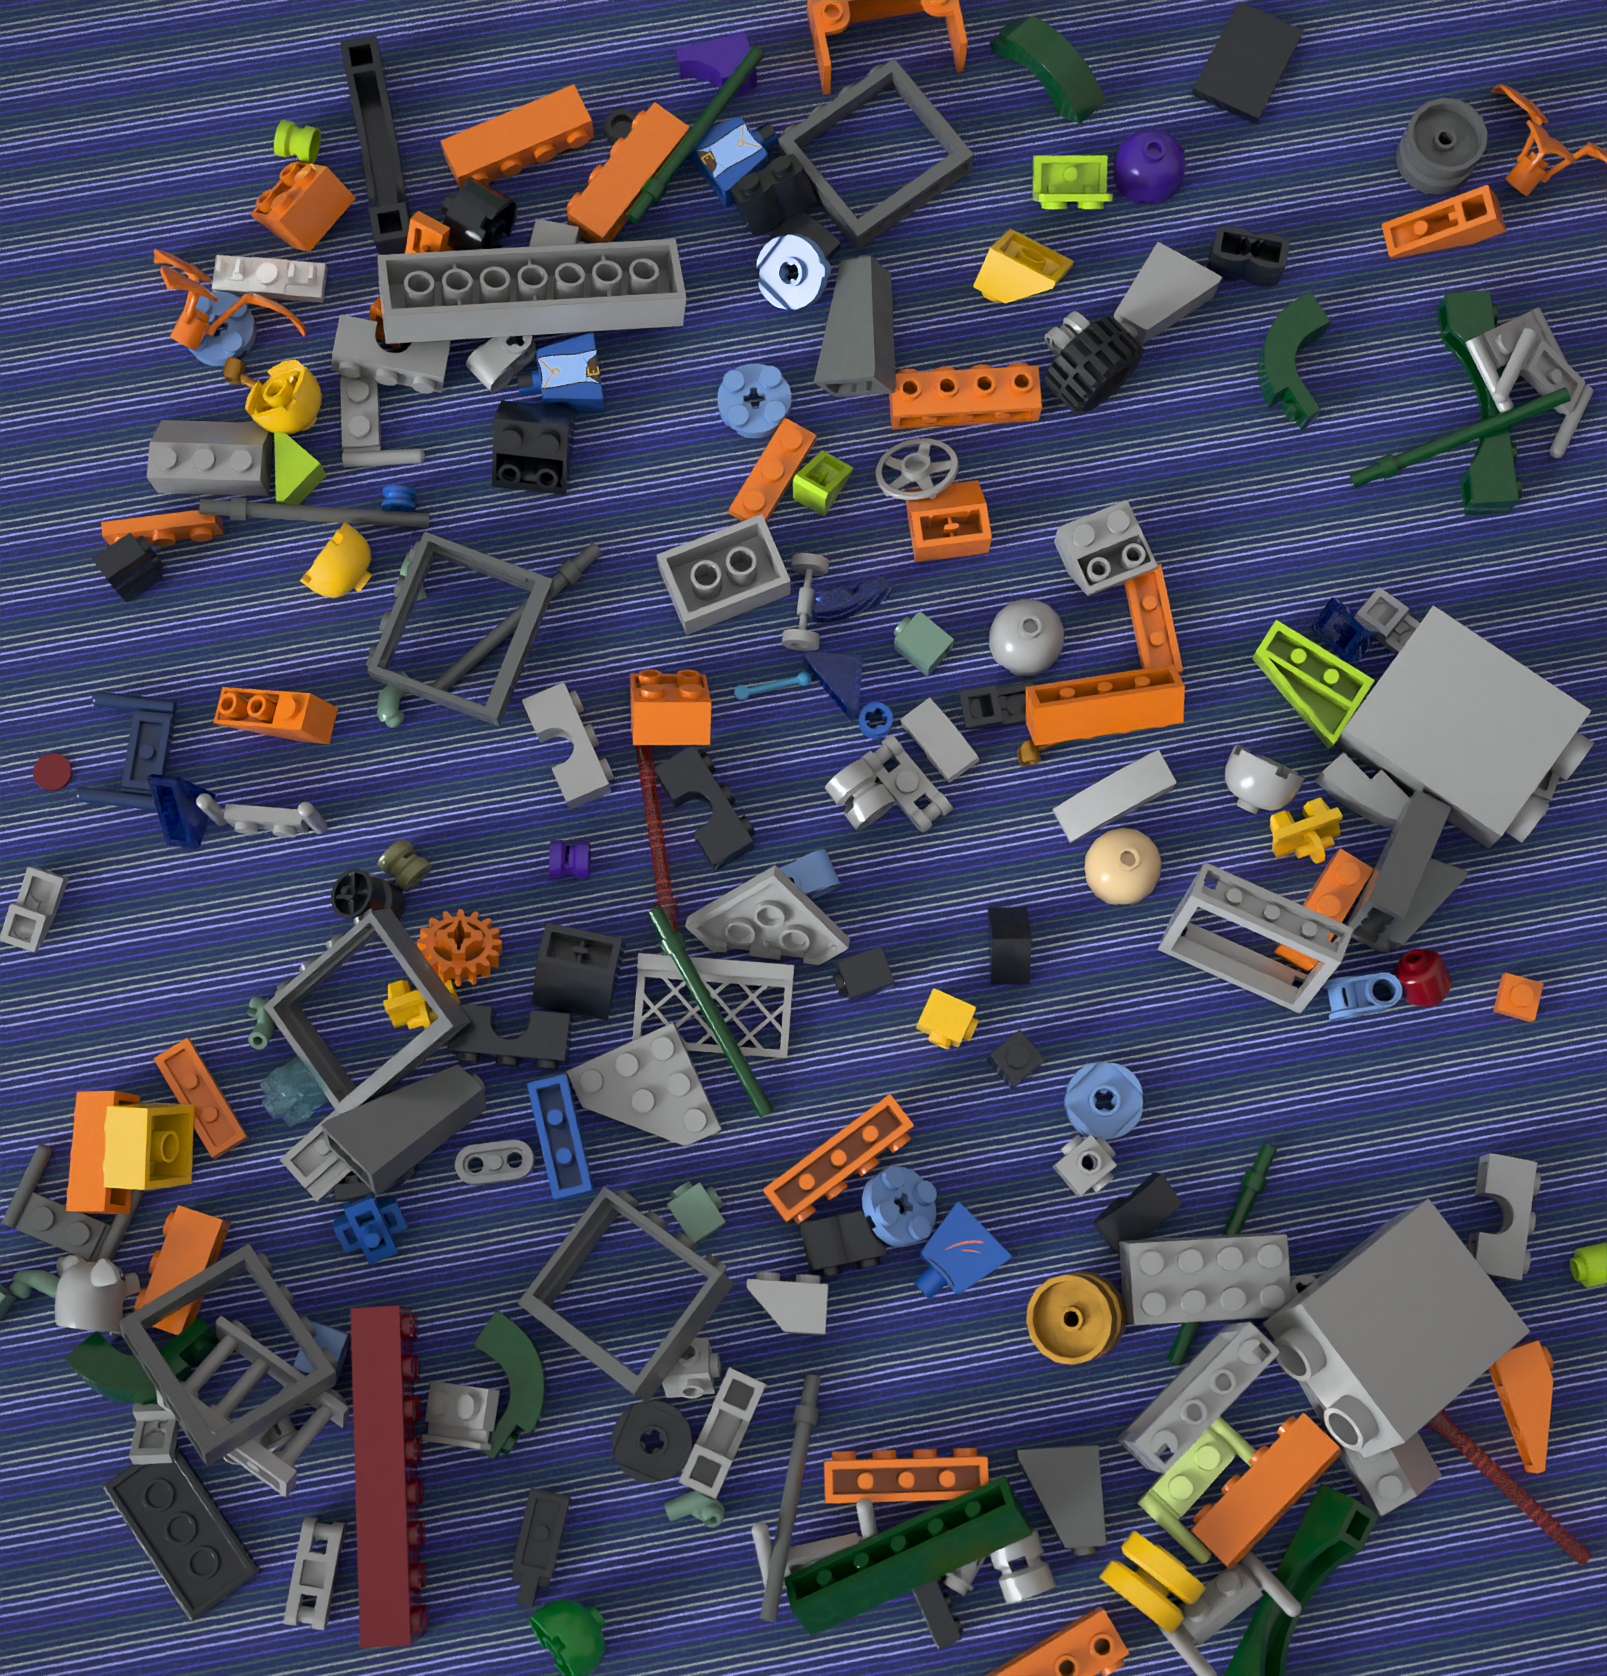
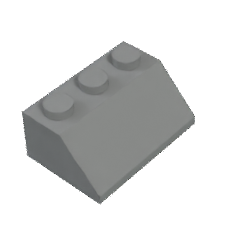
M161 420L149 445L147 479L157 493L269 496L273 433L265 430L257 423Z

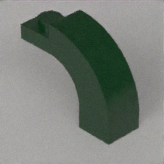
M1030 16L1023 23L1015 20L1004 26L1000 34L989 42L994 54L1022 64L1038 78L1048 92L1058 116L1081 124L1106 102L1095 76L1080 54L1059 32L1044 21L1034 16Z
M1311 291L1290 303L1277 316L1262 345L1258 360V380L1267 405L1271 407L1282 400V407L1287 418L1292 422H1296L1301 430L1315 422L1321 409L1297 373L1295 355L1301 348L1322 337L1331 322Z
M496 1310L473 1344L502 1366L510 1384L508 1407L494 1428V1432L488 1438V1444H492L491 1450L480 1449V1451L492 1459H497L501 1453L505 1456L509 1455L520 1438V1435L516 1433L518 1427H521L529 1434L535 1432L543 1416L548 1394L547 1371L536 1343L518 1323L501 1311Z
M199 1316L169 1344L160 1349L159 1352L177 1380L185 1382L193 1373L190 1367L195 1362L204 1360L219 1340L210 1326ZM95 1331L65 1357L83 1381L94 1391L106 1398L130 1404L157 1401L156 1387L136 1356L126 1355L117 1351L98 1331Z

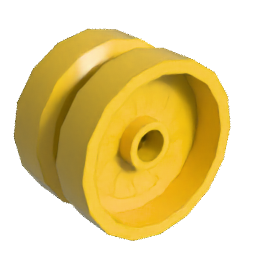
M1132 1531L1121 1546L1123 1554L1138 1566V1569L1133 1572L1120 1561L1111 1560L1099 1578L1165 1631L1173 1635L1184 1620L1182 1611L1167 1599L1169 1593H1172L1185 1604L1195 1605L1206 1590V1587L1186 1571L1187 1567L1158 1544L1153 1545L1136 1531Z

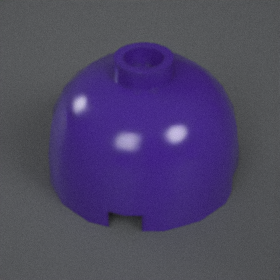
M1155 128L1143 129L1129 135L1118 148L1113 163V180L1116 187L1123 196L1138 204L1144 201L1152 202V205L1169 200L1180 189L1186 170L1184 150L1178 140L1166 131Z

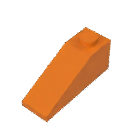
M1489 185L1381 224L1391 259L1471 245L1507 232L1499 200Z
M1539 1340L1526 1341L1514 1345L1488 1368L1524 1468L1528 1473L1537 1474L1544 1472L1546 1466L1554 1380L1550 1371L1554 1367L1552 1357L1545 1346H1541Z

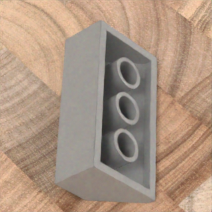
M1298 1380L1327 1435L1341 1448L1343 1453L1340 1458L1369 1509L1382 1516L1417 1497L1442 1476L1418 1431L1405 1443L1367 1458H1363L1358 1450H1350L1344 1447L1332 1436L1325 1424L1324 1412L1326 1407L1306 1381Z

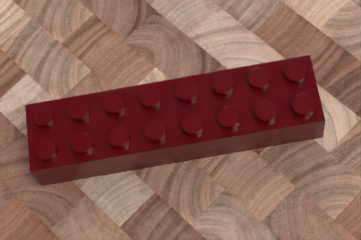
M401 1305L350 1308L360 1648L411 1645L422 1637L423 1630H428L429 1623L427 1604L421 1605V1588L427 1586L426 1562H420L419 1546L425 1545L426 1529L424 1520L418 1521V1504L424 1503L423 1479H417L416 1462H422L423 1444L421 1437H415V1421L421 1420L420 1396H414V1380H419L420 1361L418 1355H413L412 1339H418L419 1334L417 1315H411V1307Z

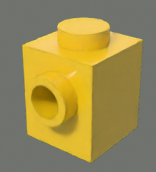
M933 988L916 1029L929 1034L928 1041L945 1049H949L951 1045L959 1047L962 1039L971 1040L979 1022L978 1019L972 1017L976 1007Z

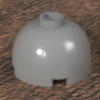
M1020 599L1009 603L996 615L989 631V648L994 660L999 665L1001 664L1004 668L1009 669L1010 673L1017 676H1035L1046 672L1057 661L1064 646V628L1059 615L1049 605L1034 599Z
M1235 745L1225 768V782L1229 791L1239 798L1236 805L1257 814L1260 808L1274 811L1289 804L1298 793L1305 777L1298 775L1294 770L1266 756L1257 754L1255 756L1250 753V749Z

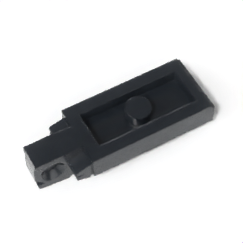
M535 1488L530 1489L512 1565V1570L514 1571L512 1581L521 1582L516 1602L518 1605L534 1607L538 1588L549 1587L550 1579L553 1578L571 1496Z

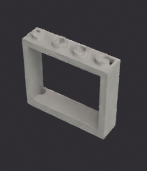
M1204 862L1170 918L1158 950L1301 1014L1342 962L1354 928ZM1206 877L1217 881L1214 890L1204 886V879ZM1200 907L1319 960V962L1309 975H1306L1194 925L1189 920L1196 909ZM1185 929L1186 933L1184 934V936H1181V933ZM1330 932L1338 935L1333 943L1327 941ZM1294 979L1303 982L1300 988L1292 986Z
M1251 1322L1225 1325L1116 1440L1145 1469L1166 1473L1273 1361L1280 1351ZM1168 1447L1174 1454L1166 1462H1163L1159 1455Z

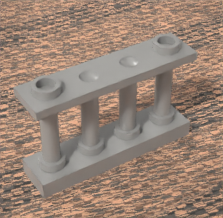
M223 1316L216 1320V1337L221 1341L185 1382H179L213 1434L231 1424L229 1415L265 1373L285 1386L280 1392L305 1377V1375L253 1339L251 1332L242 1323L236 1320L230 1322ZM235 1350L253 1364L217 1406L212 1404L208 1407L197 1399L199 1397L197 1392ZM156 1389L157 1404L173 1415ZM332 1389L327 1390L308 1403L317 1410L282 1452L277 1451L273 1454L262 1446L263 1442L261 1439L271 1428L269 1427L227 1455L286 1498L296 1486L297 1471L294 1469V1462L329 1419L342 1428L348 1422L349 1407L346 1406L347 1402L338 1392Z

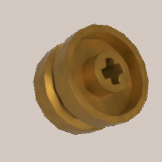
M1079 1271L1050 1278L1038 1287L1028 1303L1026 1323L1031 1340L1043 1355L1057 1363L1075 1365L1105 1356L1118 1345L1125 1332L1127 1311L1122 1295L1112 1282L1097 1273ZM1074 1314H1077L1079 1317L1078 1323L1075 1320Z

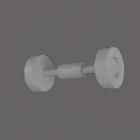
M799 553L792 556L791 570L805 575L804 587L799 589L797 615L800 616L799 629L783 631L782 645L789 649L799 651L819 649L820 635L806 630L807 618L812 616L814 589L811 588L812 576H822L828 573L829 560L824 556L811 553Z

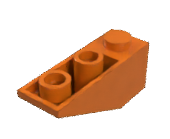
M222 687L213 723L299 742L329 744L338 708L311 693Z

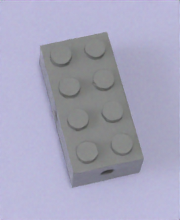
M1267 1232L1119 1241L1122 1297L1127 1311L1126 1322L1129 1324L1149 1325L1266 1318L1274 1315L1292 1300L1287 1234Z

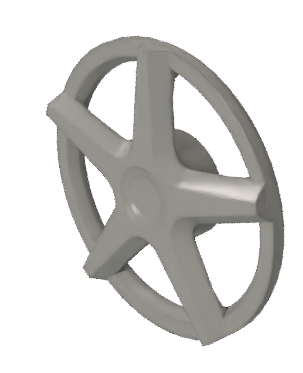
M919 438L904 441L890 448L879 460L875 475L879 487L887 497L892 496L902 500H919L929 497L933 500L938 493L946 489L954 481L958 473L959 463L956 453L947 444L934 439ZM920 444L917 453L909 454L903 460L891 457L892 454L905 447ZM931 445L944 449L949 454L951 460L931 463L929 458ZM883 465L901 471V476L888 485L882 477ZM950 470L943 481L936 486L933 485L930 478L931 474ZM912 482H916L923 490L918 492L899 491Z

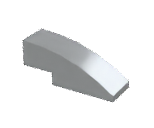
M1158 749L1081 791L1055 807L1052 811L1071 844L1136 811L1139 806L1173 790L1177 782Z
M1344 752L1314 780L1330 796L1351 811L1393 830L1403 807L1410 799L1383 770H1380L1370 779Z

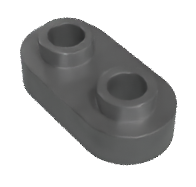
M520 1140L469 1145L458 1153L455 1160L457 1175L461 1180L470 1185L521 1180L532 1172L535 1165L533 1150ZM513 1154H520L523 1159L522 1164L517 1168H512L509 1165V1158ZM479 1158L483 1161V1168L480 1172L473 1173L470 1170V1163L472 1160Z

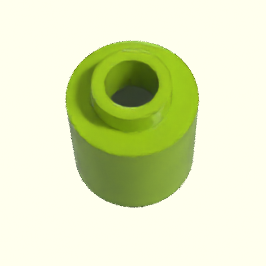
M1607 1242L1578 1248L1574 1251V1258L1570 1259V1269L1574 1279L1577 1282L1581 1281L1586 1288L1607 1284Z

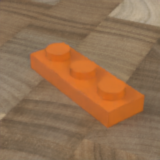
M784 418L731 504L729 514L741 521L763 514L767 523L816 442L817 435Z
M199 510L101 522L102 537L109 545H112L130 532L135 539L142 535L148 544L153 543L156 546H170L175 544V540L183 539L203 542L211 540L215 535L224 534L223 522L219 515L199 514Z
M1157 564V569L1124 582L1141 668L1146 669L1174 664L1179 675L1183 673V666L1161 564Z
M185 1038L153 1058L180 1104L194 1105V1129L213 1159L220 1157L249 1139L191 1039Z

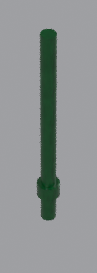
M756 47L751 48L655 177L648 178L640 189L641 195L626 214L630 221L638 224L653 203L658 204L667 192L665 188L764 57L760 49Z
M1566 387L1396 456L1392 457L1391 454L1378 458L1376 459V464L1349 474L1355 488L1381 477L1384 480L1398 475V470L1571 401L1570 395Z
M661 905L653 908L647 914L662 939L659 941V944L665 955H671L759 1117L768 1115L773 1111V1108L684 948L687 944L680 931L675 932Z
M1262 1144L1251 1171L1246 1170L1240 1183L1243 1189L1222 1235L1241 1233L1257 1194L1262 1195L1268 1182L1265 1176L1277 1150L1275 1148ZM1201 1321L1182 1323L1166 1360L1180 1367L1182 1366Z

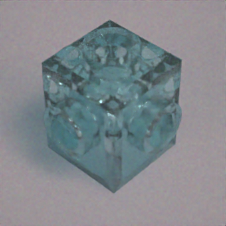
M298 1056L283 1067L274 1069L266 1079L260 1082L266 1098L261 1101L275 1120L281 1116L290 1128L299 1121L309 1118L317 1108L329 1101Z

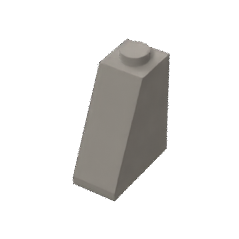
M1157 242L1115 311L1114 318L1138 343L1143 345L1212 299L1217 292L1222 276Z

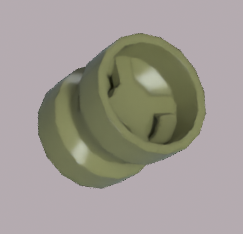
M405 838L392 844L382 854L377 863L386 874L394 875L396 884L404 892H408L416 887L432 868V865L424 857H418L413 853V846Z

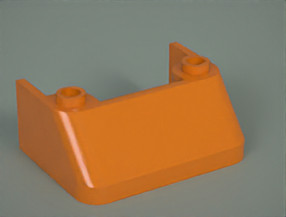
M807 0V17L823 95L831 93V61L825 36L841 33L849 24L925 11L932 16H945L957 73L964 72L968 41L959 0Z

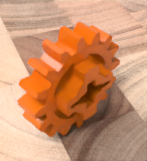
M459 909L457 916L451 917L447 911H444L443 920L439 921L433 917L430 918L429 928L421 927L420 939H417V947L435 972L440 974V979L444 984L449 978L455 979L456 986H461L462 980L467 978L472 984H476L478 974L488 978L490 976V967L498 968L499 956L502 955V940H500L499 928H492V920L490 918L479 921V912L476 911L470 917L464 916L463 909Z

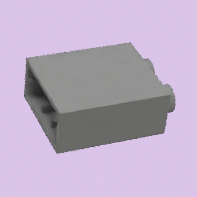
M1433 605L1345 726L1336 745L1377 773L1383 770L1399 788L1412 796L1416 790H1419L1425 794H1431L1441 802L1451 806L1447 821L1489 849L1502 837L1504 832L1521 843L1526 839L1549 807L1548 803L1533 794L1534 790L1549 770L1566 781L1579 766L1594 742L1577 732L1590 714V709Z
M1429 1198L1388 1220L1263 1323L1275 1339L1273 1345L1280 1351L1275 1357L1279 1365L1294 1379L1308 1383L1326 1407L1324 1421L1329 1432L1344 1447L1350 1450H1358L1363 1458L1405 1443L1530 1332Z

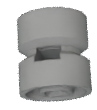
M864 758L848 765L825 785V790L837 805H845L844 815L856 831L871 825L887 813L896 803V800L884 784L877 785L875 783L877 775Z
M1036 1529L1032 1530L1033 1535L990 1554L994 1568L1002 1571V1576L998 1581L1006 1603L1038 1595L1056 1586L1049 1564L1040 1560L1044 1550ZM1025 1556L1028 1564L1014 1568L1013 1560Z

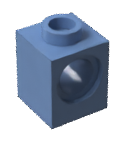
M310 1321L317 1335L313 1338L321 1350L327 1347L337 1361L338 1368L335 1371L336 1381H338L351 1346V1334ZM300 1348L293 1367L303 1371V1375L307 1376L315 1371V1369Z

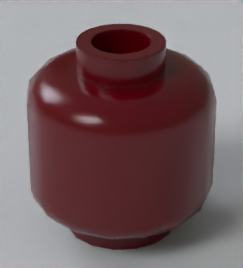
M1413 949L1408 951L1398 961L1394 969V975L1400 980L1402 985L1403 997L1408 1003L1415 1006L1432 1007L1441 1003L1452 986L1451 976L1443 958L1437 952L1429 949Z

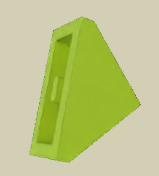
M274 431L277 504L299 505L327 475L320 462L286 433Z
M822 450L795 475L793 479V499L825 517L854 468Z

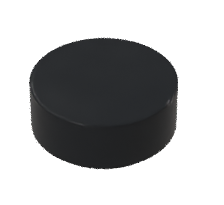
M617 109L609 113L604 121L607 140L614 145L620 137L625 139L633 130L631 126L637 115L628 109Z

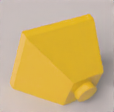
M1010 228L989 249L973 287L982 291L981 294L988 300L1006 304L1052 289L1072 268L1074 261Z

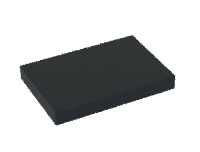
M1239 1L1191 95L1257 124L1304 31Z

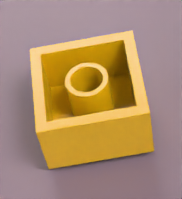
M154 1102L107 1106L104 1123L106 1133L105 1158L103 1161L104 1187L148 1190L192 1183L194 1105Z

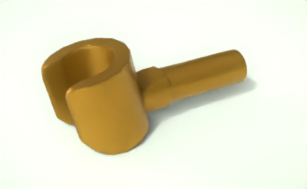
M233 357L226 359L223 373L228 383L232 385L242 384L250 389L256 383L255 380L244 375L246 363Z
M1033 740L1025 741L1017 750L1019 765L1031 766L1040 763L1039 751H1044L1066 741L1057 742L1052 745L1044 744L1037 746L1034 745Z

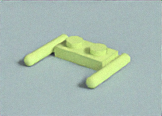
M1219 1416L1166 1473L1161 1474L1150 1489L1138 1500L1137 1504L1199 1563H1206L1211 1557L1210 1550L1178 1519L1189 1510L1235 1458L1236 1454L1252 1467L1249 1460L1256 1450Z

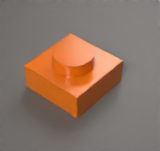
M1504 973L1501 976L1493 1012L1527 1022L1535 1021L1544 983Z

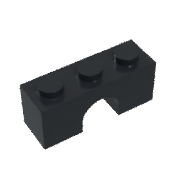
M694 745L654 768L657 780L675 808L691 800L702 801L711 808L712 817L709 822L693 833L697 845L714 872L754 849L751 837L755 836L756 833L745 815L739 818L735 813L732 805L736 801L727 785L724 783L719 786L712 776V773L716 772V768L705 751L699 754Z
M459 1004L471 1022L448 1041L447 1050L452 1055H457L456 1061L478 1064L481 1057L496 1059V1065L506 1067H519V1061L535 1062L534 1068L549 1071H557L558 1064L568 1065L573 1018L570 1014L531 1010L530 1022L526 1032L519 1038L507 1040L496 1034V1011L492 1007Z

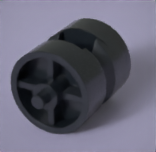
M351 869L343 873L335 882L331 893V904L337 915L353 921L356 916L365 914L370 908L374 911L390 908L397 919L400 920L405 908V897L399 886L384 879H379L363 870Z

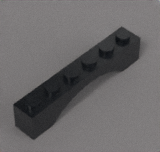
M376 36L340 42L361 147L374 242L379 255L405 254L411 216L382 53Z

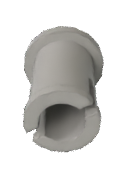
M988 1555L946 1574L945 1576L947 1577L943 1584L958 1594L965 1596L968 1590H973L974 1587L971 1586V1583Z

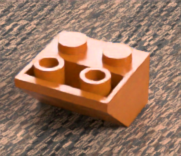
M296 161L287 165L279 175L280 181L273 189H269L259 196L256 201L257 207L250 215L294 249L310 252L353 203L356 197L327 166Z
M978 480L952 483L938 493L933 500L929 497L919 500H905L915 562L989 553L992 541L987 504ZM921 488L904 490V492L923 491Z
M653 669L642 670L639 674H630L633 745H710L711 698L706 674H700L698 671L688 669L680 670L677 674H662L660 671Z

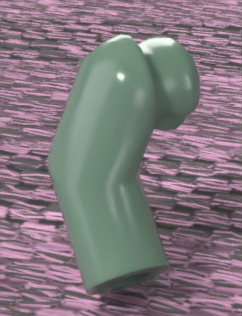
M20 1270L13 1276L14 1281L9 1286V1290L12 1294L23 1299L29 1297L32 1288L55 1298L60 1278L44 1270Z

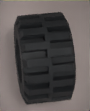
M1104 317L1090 324L1064 347L1050 365L1044 382L1075 415L1087 413L1108 399L1130 377L1142 358L1143 347L1114 317Z

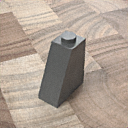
M1430 858L1405 918L1377 951L1388 953L1390 949L1395 951L1401 947L1466 879L1468 871Z
M1088 1444L1014 1449L1015 1459L1061 1546L1072 1548V1555L1097 1554L1096 1546H1107L1099 1446Z

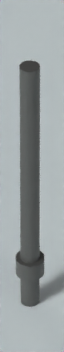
M231 497V501L200 499L199 514L230 516V520L246 521V517L429 528V513L247 502V498Z
M591 543L572 561L568 559L557 568L558 573L552 578L555 590L551 599L568 584L570 586L575 584L583 577L581 572L603 554L596 544ZM527 601L430 686L444 691L450 689L517 629Z
M807 1374L805 1376L800 1405L795 1407L793 1423L796 1424L760 1614V1619L764 1621L776 1622L811 1431L812 1427L817 1426L819 1409L816 1408L821 1377Z

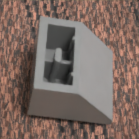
M1128 500L1062 525L1057 529L1054 539L1055 546L1069 576L1087 596L1158 568Z
M756 1272V1279H747L748 1291L784 1333L825 1335L828 1284H820V1276L796 1275V1282L780 1281V1273Z

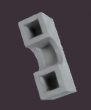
M340 314L332 352V371H337L340 375L348 378H358L361 376L375 379L378 383L387 386H394L396 384L410 386L421 393H442L451 340L412 342L405 351L391 353L383 350L376 341L377 322Z
M562 682L522 699L540 743L554 737H563L574 745L570 758L564 763L552 767L569 810L611 793L608 781L614 779L613 773L606 758L601 760L597 758L593 747L598 746L599 742L591 724L583 726L578 714L584 712V708L576 690L569 693L565 683Z
M1492 1153L1480 1156L1475 1195L1487 1197L1497 1202L1503 1212V1223L1495 1234L1484 1232L1469 1234L1467 1249L1489 1278L1508 1282L1522 1281V1276L1526 1275L1529 1270L1531 1256L1530 1252L1526 1251L1528 1235H1532L1536 1222L1535 1212L1531 1211L1533 1196H1537L1541 1183V1175L1536 1172L1537 1162Z
M729 1367L706 1423L679 1479L680 1483L714 1499L717 1498L766 1387L765 1383Z

